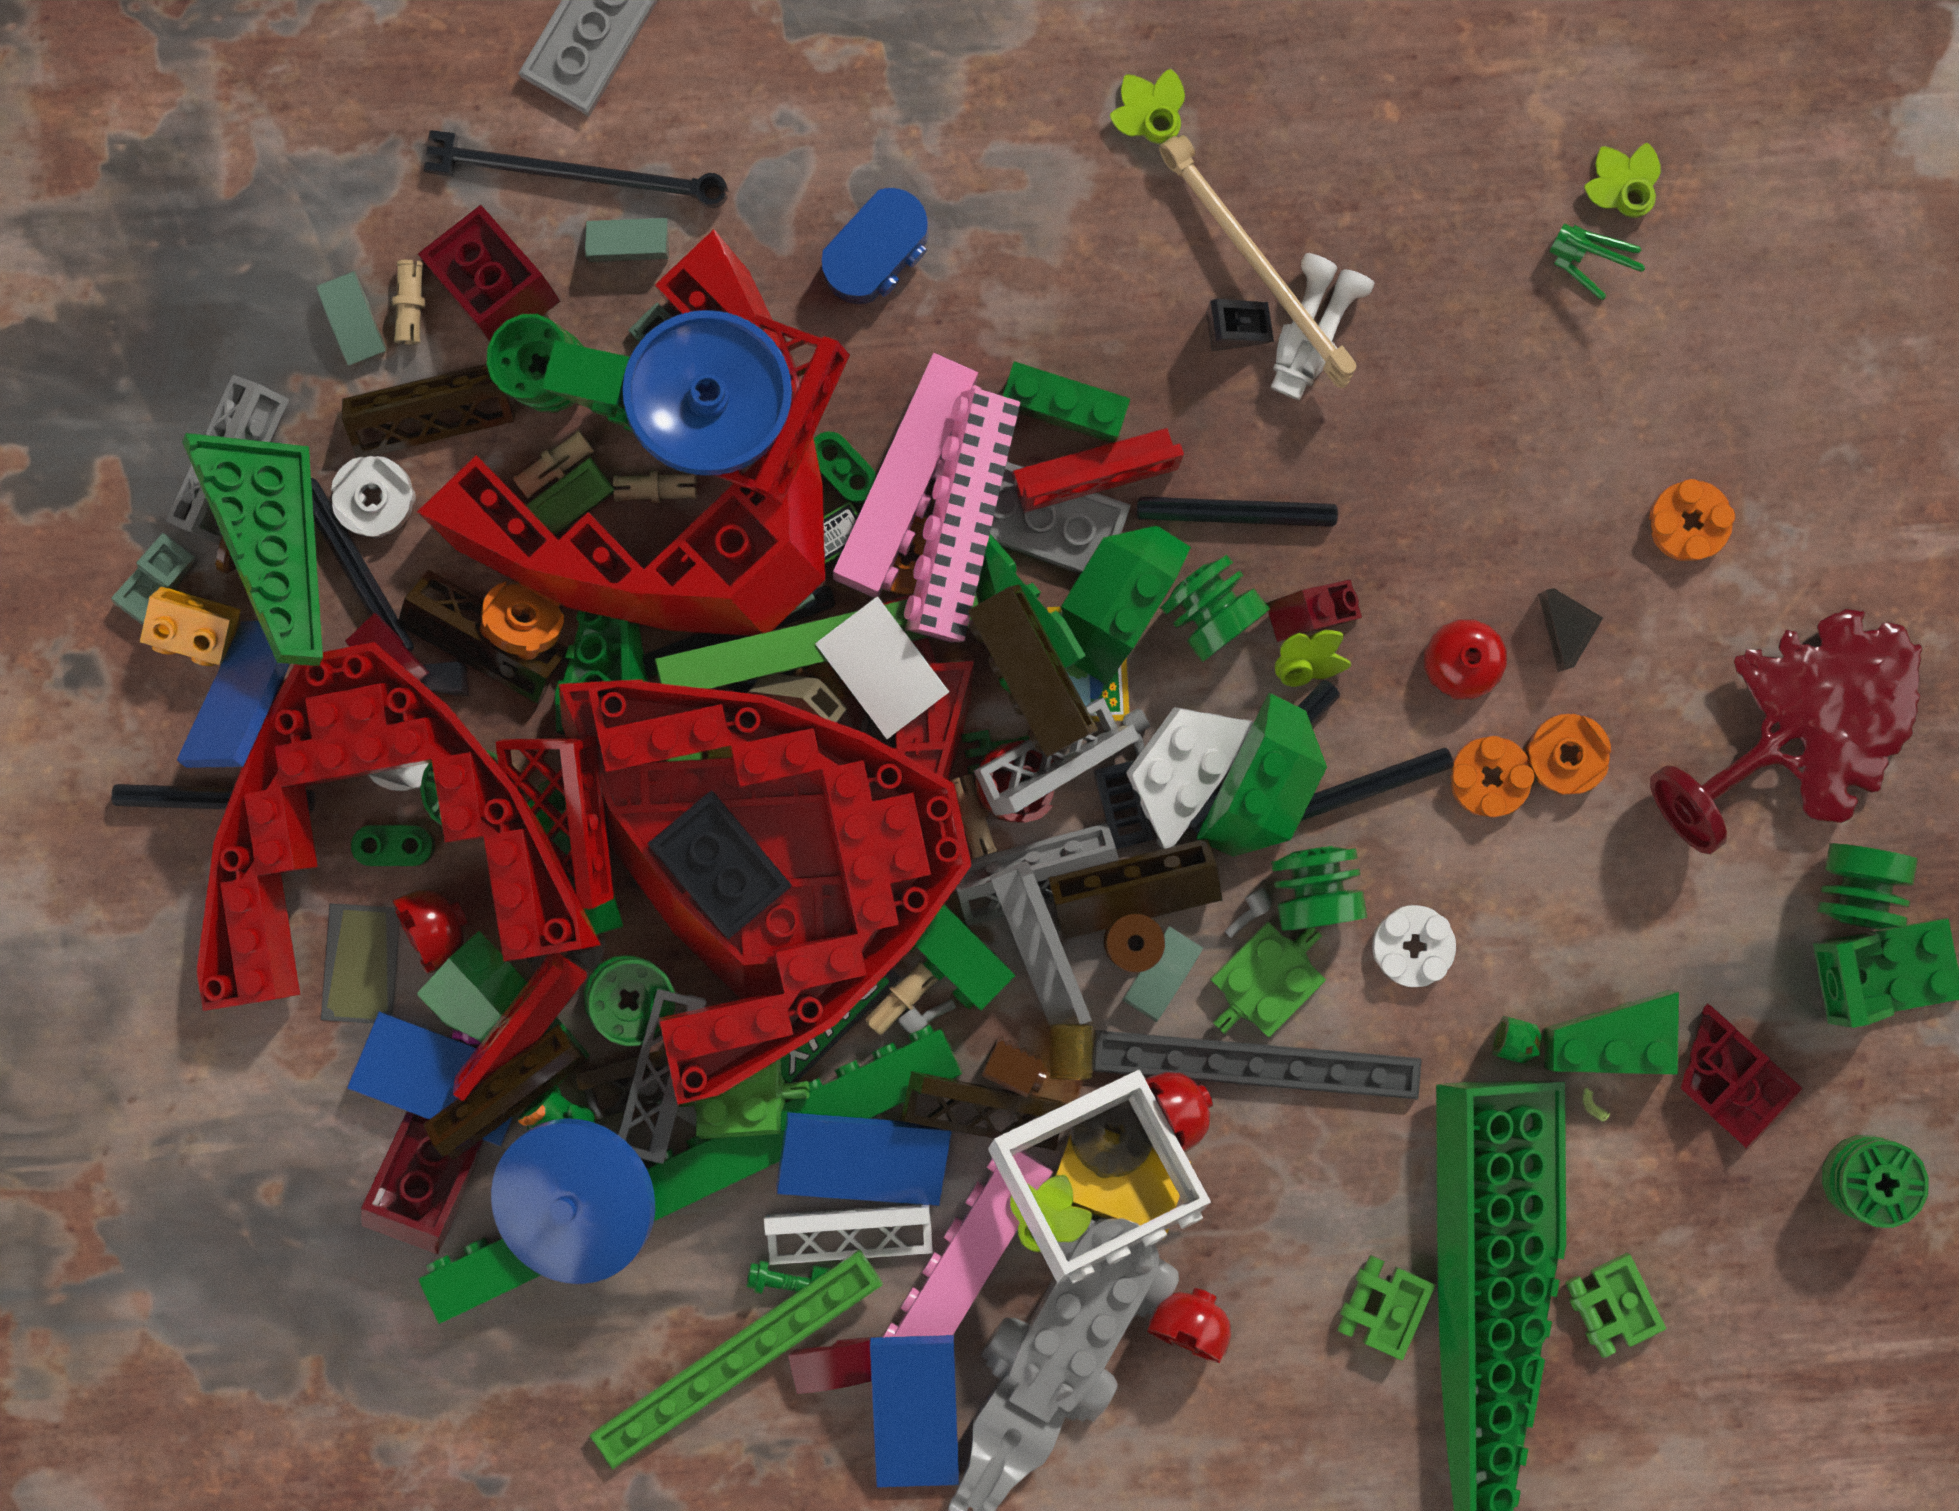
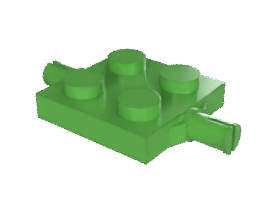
M1266 922L1210 978L1224 993L1230 1005L1213 1021L1214 1025L1222 1033L1226 1034L1242 1017L1253 1022L1269 1038L1326 981L1311 965L1306 954L1323 936L1314 927H1310L1295 941L1283 937L1269 922Z
M780 1058L718 1096L679 1104L678 1107L694 1106L696 1111V1136L700 1139L781 1134V1112L785 1100L808 1099L810 1095L808 1091L810 1089L808 1081L784 1082L781 1074Z

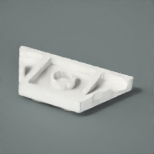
M1177 707L1172 709L1126 772L1133 789L1140 796V805L1146 818L1150 819L1158 836L1156 841L1159 847L1162 849L1174 847L1190 825L1191 820L1198 814L1232 767L1254 721L1196 712Z

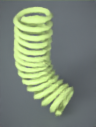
M1584 1088L1583 1092L1585 1094H1582V1100H1584L1582 1102L1584 1104L1583 1107H1586L1587 1113L1604 1122L1610 1116V1113L1608 1111L1605 1112L1603 1108L1600 1109L1598 1105L1596 1106L1592 1100L1594 1092L1588 1090L1589 1088Z

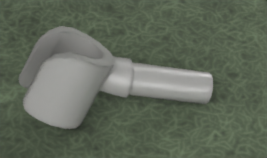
M1135 709L1124 716L1123 726L1133 724L1139 739L1133 742L1136 756L1138 757L1145 748L1140 732L1151 726L1144 712L1140 709Z
M1260 888L1245 897L1250 910L1244 912L1224 931L1230 938L1235 936L1249 921L1269 910L1271 899L1265 888Z
M950 999L927 1010L922 1015L914 1007L912 1010L907 1009L897 1019V1022L906 1032L914 1033L924 1028L934 1018L955 1009L956 1006L953 1000Z

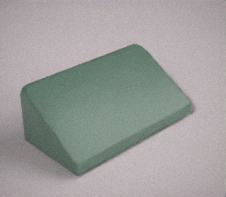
M668 219L587 221L585 257L588 262L669 259Z

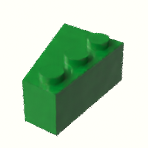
M554 341L541 389L589 408L592 412L607 416L608 421L623 425L624 430L633 433L626 416L623 400V379L630 357Z
M1665 990L1649 997L1629 1001L1613 1008L1596 1013L1593 1012L1545 1027L1544 1068L1558 1072L1678 1075L1679 992Z

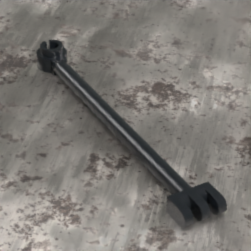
M435 130L429 131L428 140L443 143V148L427 146L426 156L441 159V163L424 162L423 171L426 173L453 177L454 165L462 164L673 193L697 198L707 208H717L723 205L728 198L726 192H729L725 180L716 173H707L699 179L692 178L691 180L457 147L459 137L456 133ZM710 187H717L722 193L715 199L706 197V192Z

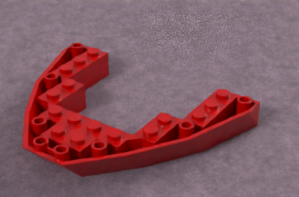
M714 229L655 284L663 299L679 315L693 311L710 310L737 315L753 323L756 315L773 320L750 271ZM767 329L763 330L777 346L781 345L777 333ZM794 379L791 380V386H792V398H791V399H793V397H794V395H795V393H796V391H797V388H796ZM812 437L782 504L767 499L763 494L733 483L645 569L633 559L589 512L558 539L477 455L417 511L460 553L567 608L668 631L745 636L771 632L825 581L823 483L814 437ZM761 459L757 460L743 476L756 480L762 467Z
M375 642L325 651L319 666L294 664L269 709L244 766L241 767L213 843L196 970L203 1011L300 995L281 874L318 867L305 786L428 763L433 765L445 843L484 838L503 961L601 945L542 825L517 787L450 707Z
M635 680L589 688L588 694L605 773L728 746L737 787L819 770L853 932L773 949L781 991L659 1018L677 1105L718 1096L835 1026L912 949L972 866L955 785L866 733L764 695Z

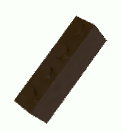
M1020 585L1010 586L967 610L971 617L969 627L975 638L979 642L984 641L991 654L988 658L989 664L995 675L999 679L1004 678L1011 691L1008 694L1009 701L1018 715L1023 714L1031 728L1028 730L1029 738L1037 751H1043L1046 757H1049L1098 731Z
M1208 838L1048 878L1063 940L1109 929L1118 919L1129 914H1142L1153 918L1223 900L1217 865Z

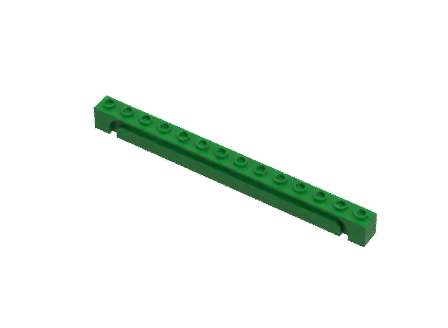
M929 1024L914 1033H910L908 1036L911 1042L897 1049L894 1042L889 1043L871 1052L874 1060L859 1066L857 1060L851 1061L835 1069L837 1077L822 1084L819 1077L809 1081L810 1091L808 1092L810 1095L808 1099H790L785 1102L781 1112V1134L700 1139L698 1136H694L686 1141L689 1148L675 1155L671 1148L667 1149L663 1164L650 1161L652 1166L646 1168L651 1178L655 1195L654 1221L779 1162L787 1112L869 1119L905 1102L911 1071L950 1079L961 1075L962 1069L942 1027L933 1031ZM483 1237L463 1247L466 1255L451 1261L449 1255H445L425 1265L428 1273L420 1277L418 1281L438 1324H441L541 1275L521 1262L509 1249L502 1237L491 1243H488L486 1237Z

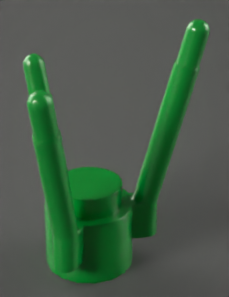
M1564 223L1549 251L1558 256L1554 265L1566 270L1598 299L1604 300L1606 294L1571 263L1572 260L1580 263L1586 251L1639 272L1645 270V265L1594 243L1636 254L1641 252L1640 246L1586 231L1576 225L1572 227Z

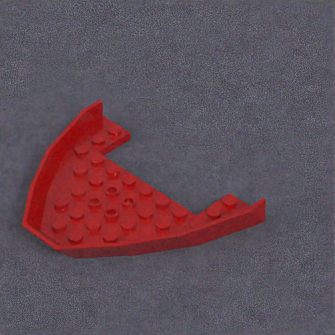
M974 661L929 663L949 693L894 734L895 748L892 749L949 781L971 703ZM627 680L559 684L561 721L566 737L576 738L585 735H596L606 832L611 848L674 934L740 999L781 991L773 949L853 932L819 770L737 787L731 758L653 762L605 773L588 689ZM710 790L717 795L792 885L730 939L726 938L647 844Z

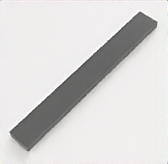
M1095 1030L1092 1071L1131 1074L1140 1069L1143 1076L1174 1072L1182 1073L1192 1080L1418 1099L1422 1059Z

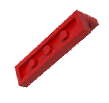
M1168 428L1013 470L1012 478L1025 513L1176 471L1180 466L1184 452L1180 443L1173 445Z
M559 953L549 954L457 1073L454 1081L453 1095L464 1101L478 1083L541 1038L585 981L587 972Z

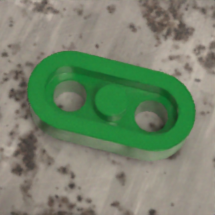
M832 431L818 434L814 438L820 473L847 501L852 503L865 502L877 477L874 469L842 435ZM828 447H833L838 451L837 457L832 461L825 460L822 456L823 451ZM856 476H860L865 480V486L861 490H854L850 486V481Z
M369 825L356 831L352 837L350 847L353 857L359 863L366 866H420L427 863L433 856L435 841L431 833L420 826ZM369 838H373L377 842V849L371 854L364 847L366 840ZM410 838H414L418 843V849L413 854L408 853L405 849V843Z

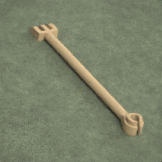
M1184 135L1180 137L1173 136L1160 144L1159 151L1166 165L1176 172L1179 177L1182 176L1321 355L1325 361L1323 370L1334 385L1338 388H1345L1356 369V362L1343 345L1337 349L1194 166L1192 157L1195 156V150L1189 139Z

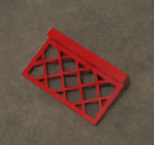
M756 315L753 324L762 330L767 329L777 333L781 344L778 348L782 355H785L790 369L791 380L794 379L797 391L793 399H791V407L782 431L772 448L768 451V454L760 458L762 467L756 480L743 476L741 469L714 476L763 494L767 499L782 504L850 354L837 340L826 336L820 338ZM785 336L793 340L787 342ZM805 344L815 347L816 349L811 360L796 367L790 351Z
M596 735L563 739H501L496 741L498 766L518 790L522 789L535 802L531 808L535 816L542 809L555 822L547 837L564 871L567 870L575 878L576 895L583 909H593L614 899ZM533 749H540V750L538 751V753H536ZM550 749H560L562 768L558 773L543 760ZM511 750H519L530 761L522 774L512 765ZM536 768L551 782L542 794L528 781V778ZM556 788L565 796L567 809L563 814L548 801ZM561 829L570 837L571 851L568 855L552 841Z

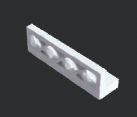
M904 1204L767 1214L764 1218L765 1235L768 1236L769 1265L844 1260L859 1249L866 1258L933 1253L930 1205ZM923 1224L924 1244L906 1245L895 1233L901 1226ZM895 1226L891 1231L887 1228ZM864 1228H879L887 1235L877 1248H866L854 1238ZM854 1229L851 1234L846 1230ZM836 1230L846 1238L835 1251H825L813 1240L821 1231ZM807 1232H813L810 1237L806 1234ZM797 1233L805 1241L796 1253L778 1254L777 1235ZM890 1239H892L898 1245L892 1247H884ZM849 1242L858 1248L843 1250ZM808 1245L817 1251L802 1253Z

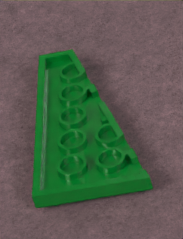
M185 433L182 440L183 446L276 662L319 666L323 659L309 446Z

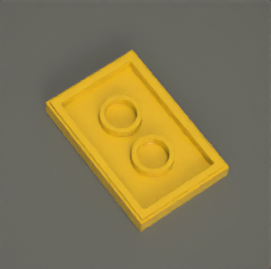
M1086 1121L1072 1127L1055 1175H1066L1073 1188L1072 1206L1083 1208L1106 1219L1124 1218L1138 1223L1140 1226L1176 1208L1180 1195L1154 1147Z

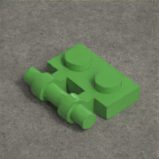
M1624 1253L1590 1270L1597 1283L1596 1286L1590 1289L1585 1288L1580 1276L1573 1277L1565 1282L1571 1294L1569 1298L1570 1304L1574 1311H1579L1588 1329L1585 1334L1589 1343L1596 1346L1601 1358L1611 1356L1616 1352L1610 1338L1620 1333L1626 1345L1631 1347L1667 1329L1629 1253ZM1605 1300L1614 1318L1605 1323L1602 1322L1594 1304Z
M1370 1255L1364 1269L1359 1268L1355 1280L1358 1283L1350 1302H1345L1340 1314L1343 1315L1337 1331L1352 1337L1358 1323L1369 1327L1363 1340L1364 1344L1403 1361L1436 1285L1395 1266L1390 1280H1385L1379 1277L1385 1261ZM1373 1289L1384 1293L1374 1315L1364 1310Z

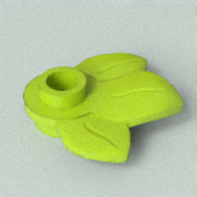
M1168 69L1159 77L1156 84L1153 85L1141 77L1126 74L1121 88L1124 106L1115 109L1109 115L1118 131L1127 136H1145L1147 140L1155 144H1162L1173 136L1177 137L1181 127L1178 111L1185 99L1184 88L1178 75L1172 69ZM1157 119H1163L1167 122L1168 127L1163 131H1158L1154 128L1153 122Z
M1645 143L1629 158L1613 148L1602 146L1598 151L1595 163L1596 173L1599 178L1589 181L1584 186L1588 197L1597 206L1606 209L1617 208L1627 217L1638 218L1646 215L1655 204L1656 193L1653 185L1661 173L1660 162L1655 150L1649 143ZM1628 193H1637L1641 199L1640 204L1630 203Z
M1323 630L1316 632L1311 637L1302 633L1289 637L1281 645V657L1277 659L1274 665L1277 677L1286 686L1298 687L1307 684L1312 678L1326 679L1351 667V662L1335 653L1344 638L1343 633L1334 630Z
M1057 1175L1049 1178L1038 1190L1027 1184L1057 1242H1073L1087 1230L1092 1219V1213L1083 1208L1072 1206L1073 1188L1066 1175ZM1011 1195V1211L1020 1222L1018 1236L1021 1243L1033 1252H1041Z

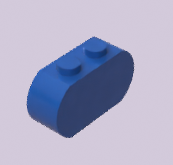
M880 189L823 249L822 268L825 280L837 297L853 304L873 302L879 294L886 297L898 284L900 279L897 275L906 265L912 268L921 260L927 251L924 245L928 241L927 215L921 202L914 195L902 189Z

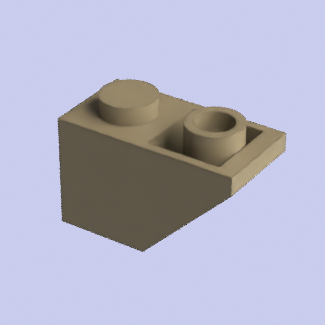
M775 674L759 678L747 692L749 694L770 697L837 722L848 708L817 678Z

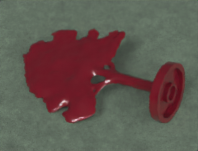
M1845 609L1819 622L1817 629L1822 645L1817 648L1809 644L1801 645L1797 632L1786 630L1778 647L1783 655L1782 658L1762 656V649H1746L1745 655L1736 656L1734 660L1736 673L1743 677L1759 709L1763 710L1767 716L1761 727L1762 737L1752 750L1710 778L1702 786L1690 774L1676 766L1665 765L1650 777V789L1655 803L1673 830L1689 846L1700 853L1711 855L1727 842V829L1714 800L1734 788L1758 769L1772 764L1783 765L1802 782L1800 786L1803 800L1802 809L1807 816L1818 821L1838 823L1851 819L1859 801L1856 796L1847 793V788L1851 785L1858 786L1871 793L1881 790L1884 770L1889 765L1887 757L1899 754L1904 742L1909 740L1913 734L1912 726L1916 722L1917 704L1920 699L1917 689L1920 680V654L1923 648L1920 644L1914 645L1911 643L1907 630L1903 625L1886 622L1882 623L1877 630L1863 631L1862 620L1866 615L1865 612ZM1775 723H1779L1780 729L1772 733L1770 731ZM1795 738L1801 739L1805 747L1803 755L1799 756L1787 755L1779 751L1783 745ZM1802 767L1803 773L1798 768Z

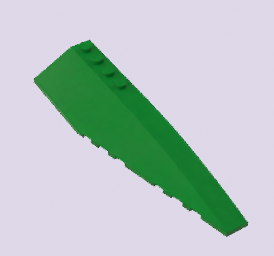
M1482 1081L1436 1084L1439 1346L1443 1412L1454 1511H1513L1519 1504L1521 1490L1516 1489L1520 1465L1526 1466L1529 1448L1524 1447L1527 1427L1533 1428L1545 1359L1540 1356L1542 1345L1546 1337H1550L1552 1321L1547 1320L1551 1296L1557 1297L1560 1283L1559 1279H1555L1558 1258L1564 1259L1566 1250L1565 1081Z

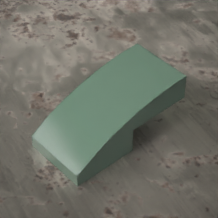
M355 271L316 286L348 366L386 351L387 347L371 314V306Z
M162 533L136 562L138 568L111 597L112 602L143 625L149 597L161 586L176 590L195 562V556Z
M1170 926L1164 932L1165 950L1160 961L1151 969L1139 972L1122 1001L1155 1022L1159 1020L1203 950V947Z

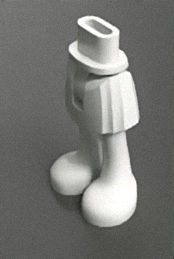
M1306 253L1301 261V268L1307 278V287L1301 304L1314 319L1322 297L1337 271V266L1326 258ZM1341 270L1332 298L1318 325L1334 346L1335 344L1332 340L1345 310L1356 298L1368 296L1375 284L1367 276L1352 270ZM1294 321L1292 324L1283 325L1277 347L1276 364L1273 367V370L1277 373L1270 388L1293 399L1300 400L1306 386H1312L1314 379L1323 370L1325 361Z

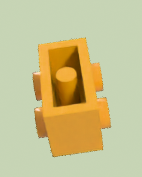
M161 586L149 597L140 643L151 645L152 650L161 654L173 655L178 653L192 657L191 660L194 663L202 666H220L235 636L241 609Z

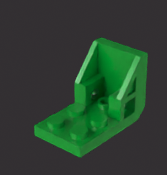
M1949 918L1908 924L1906 928H1887L1812 943L1828 1024L1850 1028L1860 1027L1891 1017L1895 1011L1959 1000V968Z

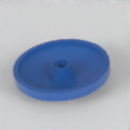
M703 310L683 313L653 328L634 349L628 361L623 379L625 412L635 437L657 460L669 467L689 474L722 475L751 465L772 448L784 427L791 407V377L785 358L778 346L755 324L737 315L721 311Z
M571 1118L557 1119L531 1128L505 1151L496 1167L492 1180V1212L504 1242L513 1254L527 1267L555 1281L570 1284H587L615 1275L624 1269L642 1250L653 1227L655 1195L651 1178L643 1161L636 1151L619 1135L602 1125L590 1121Z

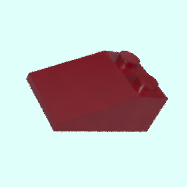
M479 205L418 253L422 261L489 342L494 332L507 320L521 314H538L543 316L561 302L543 274L482 205Z
M406 1111L361 1207V1224L365 1228L439 1255L456 1217L484 1140L481 1139L454 1160L448 1154L443 1157L434 1148L423 1125L429 1119Z

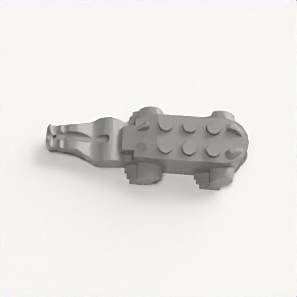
M1097 1215L1091 1219L1087 1230L1073 1242H1058L1066 1260L1070 1261L1140 1225L1124 1218L1106 1219ZM1140 1242L1129 1248L1131 1255L1113 1265H1109L1107 1260H1104L1092 1266L1095 1271L1092 1275L1072 1284L1070 1278L1057 1284L1053 1276L1027 1323L1016 1318H1004L995 1328L981 1353V1357L987 1360L986 1366L993 1369L992 1374L999 1377L1000 1380L982 1403L973 1419L970 1461L948 1505V1511H968L969 1507L973 1508V1511H995L1018 1482L1031 1471L1045 1463L1054 1448L1065 1416L1072 1421L1077 1418L1083 1422L1087 1418L1094 1422L1104 1412L1118 1387L1116 1379L1105 1369V1366L1130 1322L1137 1314L1141 1317H1145L1147 1313L1152 1315L1156 1306L1172 1295L1179 1282L1178 1271L1159 1258L1155 1244L1145 1247L1143 1242Z

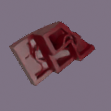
M1707 1003L1704 1006L1696 1040L1693 1042L1690 1061L1685 1070L1680 1089L1748 1150L1804 1089L1710 1004Z

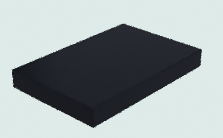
M712 790L647 843L727 939H730L792 886Z

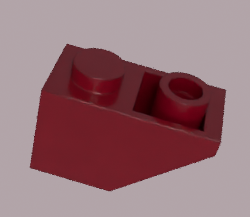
M1351 579L1300 590L1266 603L1270 608L1268 614L1277 642L1287 640L1298 633L1308 635L1362 618L1358 596L1353 589Z

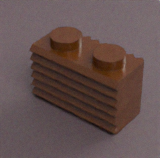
M1001 1036L997 1038L982 1069V1076L1027 1098L1031 1090L1039 1092L1049 1070L1043 1066L1040 1054L1034 1056L1033 1050L1027 1052L1025 1047L1019 1048L1018 1043L1012 1045L1011 1039L1005 1041L1004 1037Z

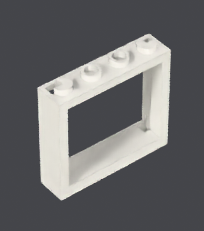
M1140 1069L995 1138L988 1148L1057 1284L1070 1278L1072 1284L1087 1278L1095 1272L1092 1266L1104 1260H1107L1109 1265L1123 1260L1131 1255L1129 1248L1140 1242H1143L1145 1247L1159 1242L1168 1236L1165 1230L1176 1224H1179L1181 1229L1195 1224L1203 1219L1200 1212L1211 1203ZM1129 1100L1184 1204L1067 1261L1013 1155Z

